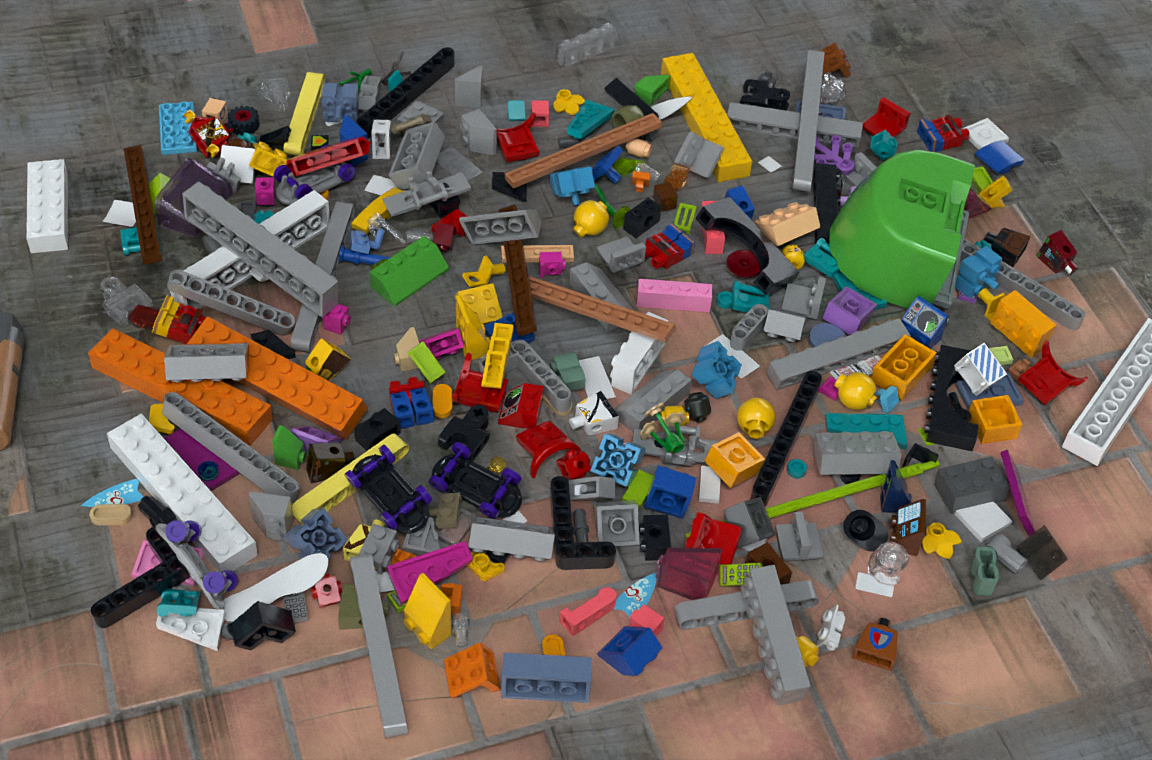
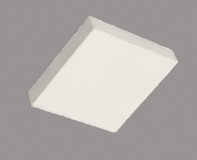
M988 118L965 127L970 132L968 140L978 150L996 141L1002 140L1004 143H1007L1009 137Z
M222 145L221 157L225 159L223 169L227 170V166L232 162L235 164L233 173L241 178L240 183L253 184L255 169L248 166L255 149Z
M994 502L956 510L954 513L980 542L1012 524V520Z

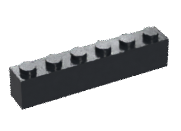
M815 163L813 173L814 207H816L820 228L815 230V244L820 238H823L830 245V228L841 208H838L840 196H837L840 190V184H837L839 172H836L835 164Z

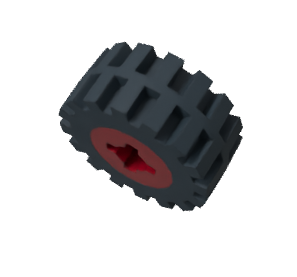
M235 107V110L232 109L228 113V122L232 124V133L236 132V135L241 134L243 136L244 132L254 134L255 130L257 131L260 126L259 115L253 107Z

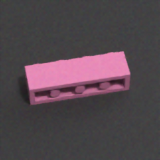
M639 279L637 307L710 312L712 284Z

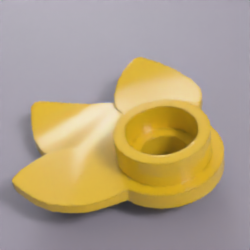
M562 89L556 95L553 107L558 113L565 111L569 115H576L579 112L578 105L583 104L585 100L580 95H573L569 90Z
M935 522L927 527L922 547L927 554L936 551L940 557L950 559L953 555V545L960 544L962 541L956 532L946 530L944 525Z

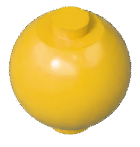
M594 200L581 203L576 208L573 216L575 226L572 229L581 238L586 234L595 236L602 233L609 222L607 206L601 201L596 202Z
M854 372L849 376L842 373L834 385L838 388V396L841 403L851 410H863L868 406L872 407L877 399V396H875L876 385L864 373Z
M750 398L744 401L738 409V425L742 431L753 439L763 437L775 424V410L763 398Z

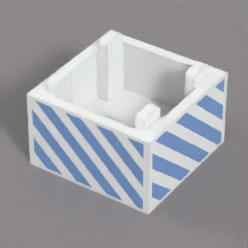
M985 343L967 353L954 365L955 370L960 373L971 388L972 394L974 393L976 396L1007 375Z

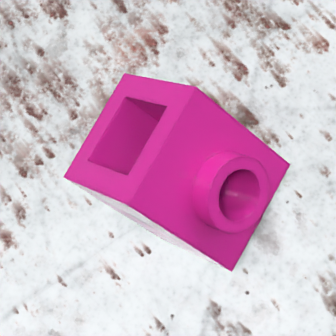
M274 177L256 178L255 195L257 205H275Z
M340 304L334 307L323 317L324 329L342 335L350 323L349 308Z

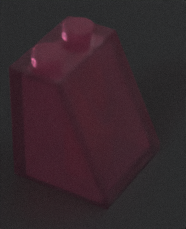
M668 548L665 555L661 554L657 563L659 567L655 578H658L657 587L690 600L707 598L718 575L723 550L720 548Z

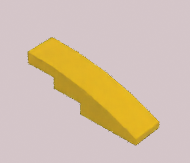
M393 187L383 193L352 221V228L362 230L367 235L374 226L378 227L385 218L390 219L391 216L383 202V198L404 191Z
M494 323L493 335L491 336L489 350H487L482 387L499 389L502 387L514 326L511 324Z

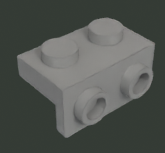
M373 524L358 554L371 553L378 574H383L385 568L391 563L392 553L396 552L399 547L400 541L397 540V531Z

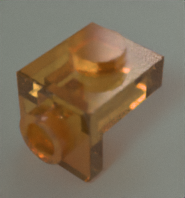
M674 163L671 173L665 177L664 183L671 182L674 189H680L686 184L690 168Z

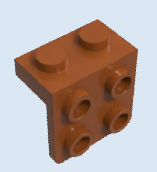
M836 43L820 50L824 52L822 77L839 68L845 78L851 75L849 71L851 65L847 59H844L847 56L844 50L839 49Z

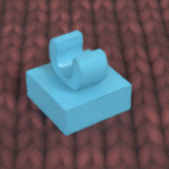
M890 386L887 390L879 389L876 392V395L880 396L877 403L881 404L882 411L889 413L899 403L897 387Z

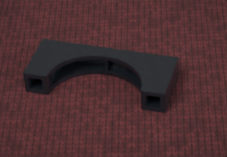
M730 197L703 206L695 219L706 231L718 230L728 233L739 239L752 251L760 266V274L753 283L764 295L782 289L788 283L792 284L800 272Z
M941 345L939 352L936 354L934 360L936 365L933 366L931 375L935 378L931 380L930 390L933 393H930L928 398V405H931V408H928L926 413V419H929V423L926 422L924 434H927L926 442L967 451H973L978 425L960 417L951 407L947 397L949 387L957 381L964 380L960 373L955 370L954 365L971 350Z

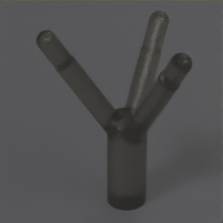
M401 51L397 61L393 63L391 72L381 81L383 85L386 86L388 84V79L396 71L404 51ZM401 72L400 74L401 76L410 75L411 72Z

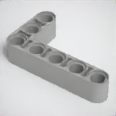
M516 340L511 342L505 373L518 368L532 384L544 386L543 395L557 411H568L571 407L570 389L526 341ZM487 354L479 360L480 373H484Z

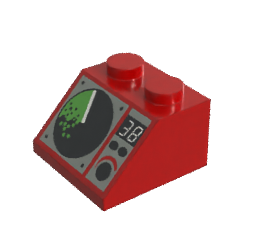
M524 383L505 392L498 424L531 429L537 426L543 403L544 386Z

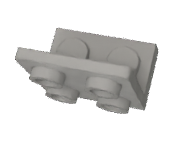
M689 131L674 162L694 173L710 178L724 147Z
M624 237L598 246L597 252L610 270L615 273L645 262L646 246L643 242L634 245L629 237Z
M819 277L818 284H814L813 288L788 283L781 311L817 319L826 278Z

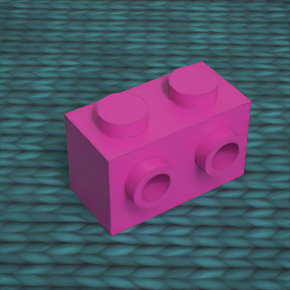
M451 328L418 340L419 343L422 341L425 343L436 360L441 358L442 354H454L458 352L459 348L464 347L460 331L457 328Z

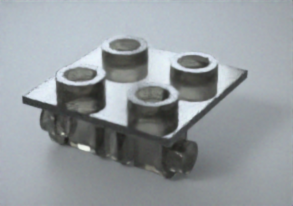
M1045 525L1017 545L1018 549L1016 551L1028 560L1027 562L1040 580L1068 560Z

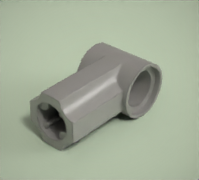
M997 535L985 546L992 547L996 552L997 560L1015 574H1018L1028 561L1011 547L1009 539L1004 535Z

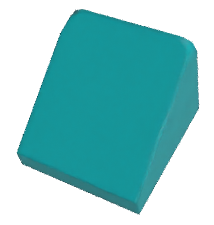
M398 70L394 71L388 79L389 92L404 80Z
M524 100L508 101L509 121H525Z

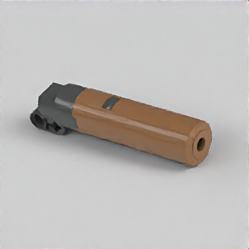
M0 313V450L9 446L11 441L25 339L24 334L21 332V325L12 313Z

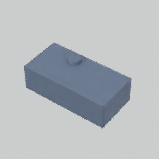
M503 653L501 698L589 703L592 657Z

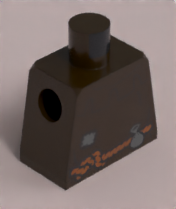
M340 443L309 444L306 471L310 483L327 480L344 468V465L354 461V453L352 451L344 453Z

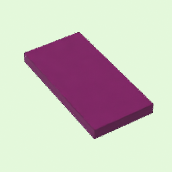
M182 429L164 438L210 491L239 475L236 469ZM206 467H213L217 470V475L214 479L208 480L202 477L201 473L205 472Z
M1008 449L1001 451L1000 454L1018 516L1028 536L1037 535L1018 469Z

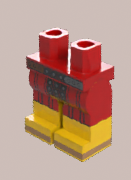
M167 295L154 322L152 333L183 342V344L187 345L197 331L196 327L199 328L207 317L201 315V309H195L192 306H185L173 301L174 297Z

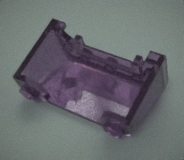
M192 158L186 159L156 197L155 208L159 226L197 238L203 231L185 218L182 193L199 181L226 200L233 192L231 184L197 160Z

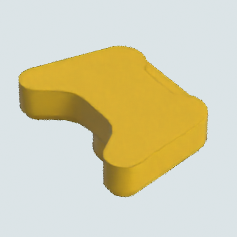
M163 404L151 405L150 424L158 432L165 434L174 433V425L162 414Z
M485 550L484 552H471L473 561L467 567L481 581H488L505 572V565L503 563H492L485 554Z

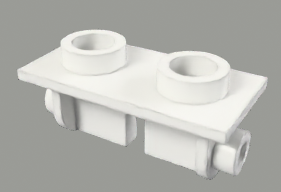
M839 605L834 606L830 610L827 609L823 614V625L817 634V638H819L818 647L823 644L829 650H835L838 647L841 636L838 632L842 631L845 621L844 613L837 611Z

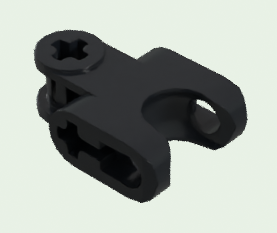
M745 80L743 84L745 95L741 97L739 104L749 103L752 106L788 110L789 103L787 100L790 98V92L787 89L775 88L768 81Z
M474 405L463 419L454 416L439 435L438 446L448 450L455 442L462 443L471 451L468 459L474 461L490 437V432L486 431L489 425L487 407L484 405Z

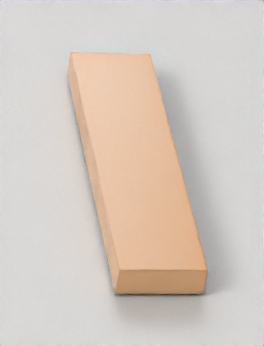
M523 245L526 262H539L540 252H561L562 259H565L566 262H574L573 245ZM501 246L502 263H507L504 246Z

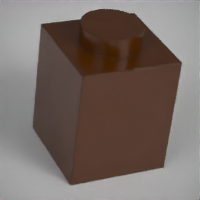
M672 183L654 185L653 199L661 206V212L676 209L678 196Z

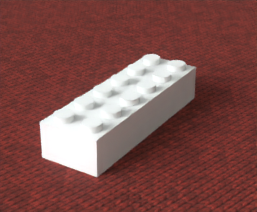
M64 159L28 162L26 238L31 253L68 250V173Z

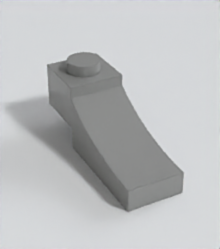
M364 77L361 83V92L358 96V109L366 112L377 103L382 77Z

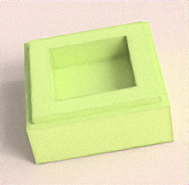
M1007 346L989 348L1000 365L1013 363V357Z

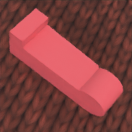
M604 587L599 590L597 596L573 611L565 608L560 611V623L572 636L576 635L615 608L616 591L610 587Z

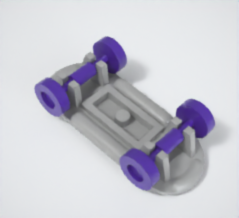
M341 162L294 176L288 166L280 165L274 171V178L280 182L276 189V197L279 202L290 205L314 190L320 194L351 180L356 170L351 164Z
M175 520L168 525L163 523L157 524V532L169 544L178 560L186 567L190 576L201 587L211 605L216 609L224 607L223 595L226 591H232L237 587L238 576L232 570L211 572L194 548L188 545L187 542L196 541L200 537L202 530L199 523L192 520L185 522Z

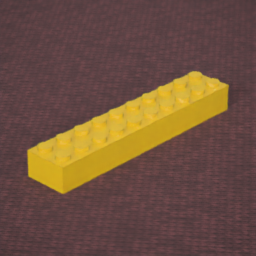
M694 53L662 58L661 74L670 76L669 90L674 99L692 97L679 108L691 132L724 147L713 170L717 182L749 177L752 160Z

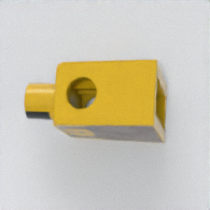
M321 338L306 359L305 364L311 369V372L329 381L351 358L339 347Z

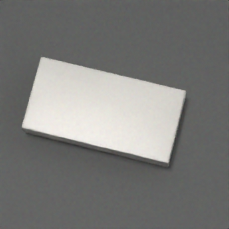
M701 466L699 502L719 504L721 478L709 466Z

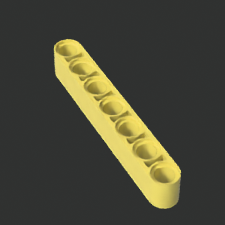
M307 72L289 126L291 128L290 136L287 137L288 141L284 143L286 155L298 156L304 152L322 95L325 74Z
M395 433L389 435L292 504L293 517L299 523L304 524L301 519L312 509L324 508L328 512L355 493L357 490L351 486L344 473L349 470L353 471L354 466L367 456L374 454L382 456L379 451L382 445H386L394 455L396 461L392 465L406 456L410 448L409 445Z

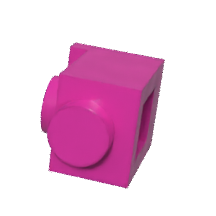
M540 252V278H544V275H562V270L566 269V261L562 259L561 252Z

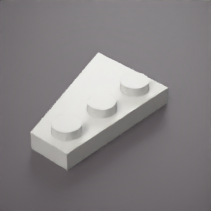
M198 608L196 615L188 617L177 613H169L164 617L158 615L156 626L157 629L218 651L222 632L221 628L224 625L226 614L225 610Z

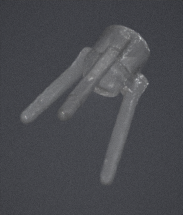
M378 212L367 221L370 224L367 228L372 233L374 240L376 238L374 229L378 231V228L385 227L402 244L406 243L402 239L403 235Z

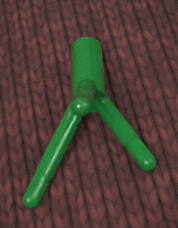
M369 68L361 73L349 71V74L355 77L339 82V85L358 79L359 93L362 80L365 76L371 75L372 71Z
M595 184L594 188L602 202L607 206V212L615 217L618 211L606 201L602 190Z

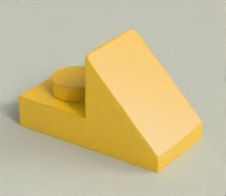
M1002 176L979 192L988 205L978 195H975L982 209L1004 207L1005 204L1001 198L1013 191L1007 178Z

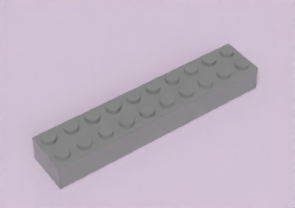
M199 181L182 193L184 215L188 221L323 318L338 305V281L334 276L323 271L319 265L309 261L305 255L295 251L291 245L281 241L277 235L267 231L263 225L253 221L249 215L239 211L235 205H231L222 196L217 195L208 186L203 185Z

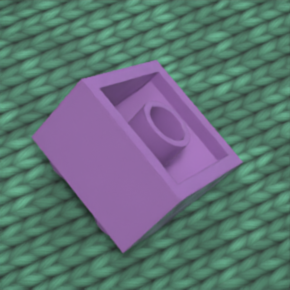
M846 286L829 301L822 319L838 326L846 334L852 335L854 332L863 329L878 304Z

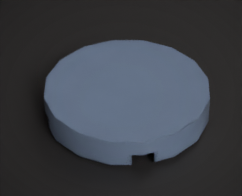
M821 323L814 326L810 331L809 344L814 348L824 342H831L841 336H846L838 326L830 323Z

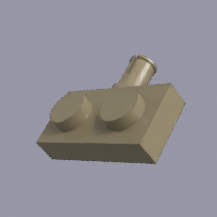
M460 492L441 494L437 508L429 509V517H437L436 525L438 529L458 527L462 502Z

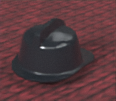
M855 510L846 516L843 523L844 533L854 543L866 551L873 552L885 546L888 541V531L885 525L865 510Z

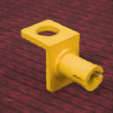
M486 255L483 256L477 272L463 273L462 277L469 287L488 285L491 275L504 274L505 265L503 263L492 264ZM469 277L477 278L478 282L471 281Z
M984 288L978 293V297L987 304L984 316L991 322L1000 300L1005 297V294L1002 293L994 297L987 288Z

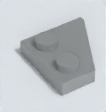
M429 517L426 525L420 531L411 534L406 533L402 546L403 551L423 555L440 549L433 518Z

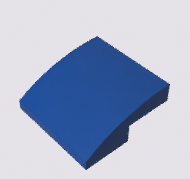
M1002 140L990 143L975 153L997 174L1008 173L1011 167L1021 166L1024 162V159Z

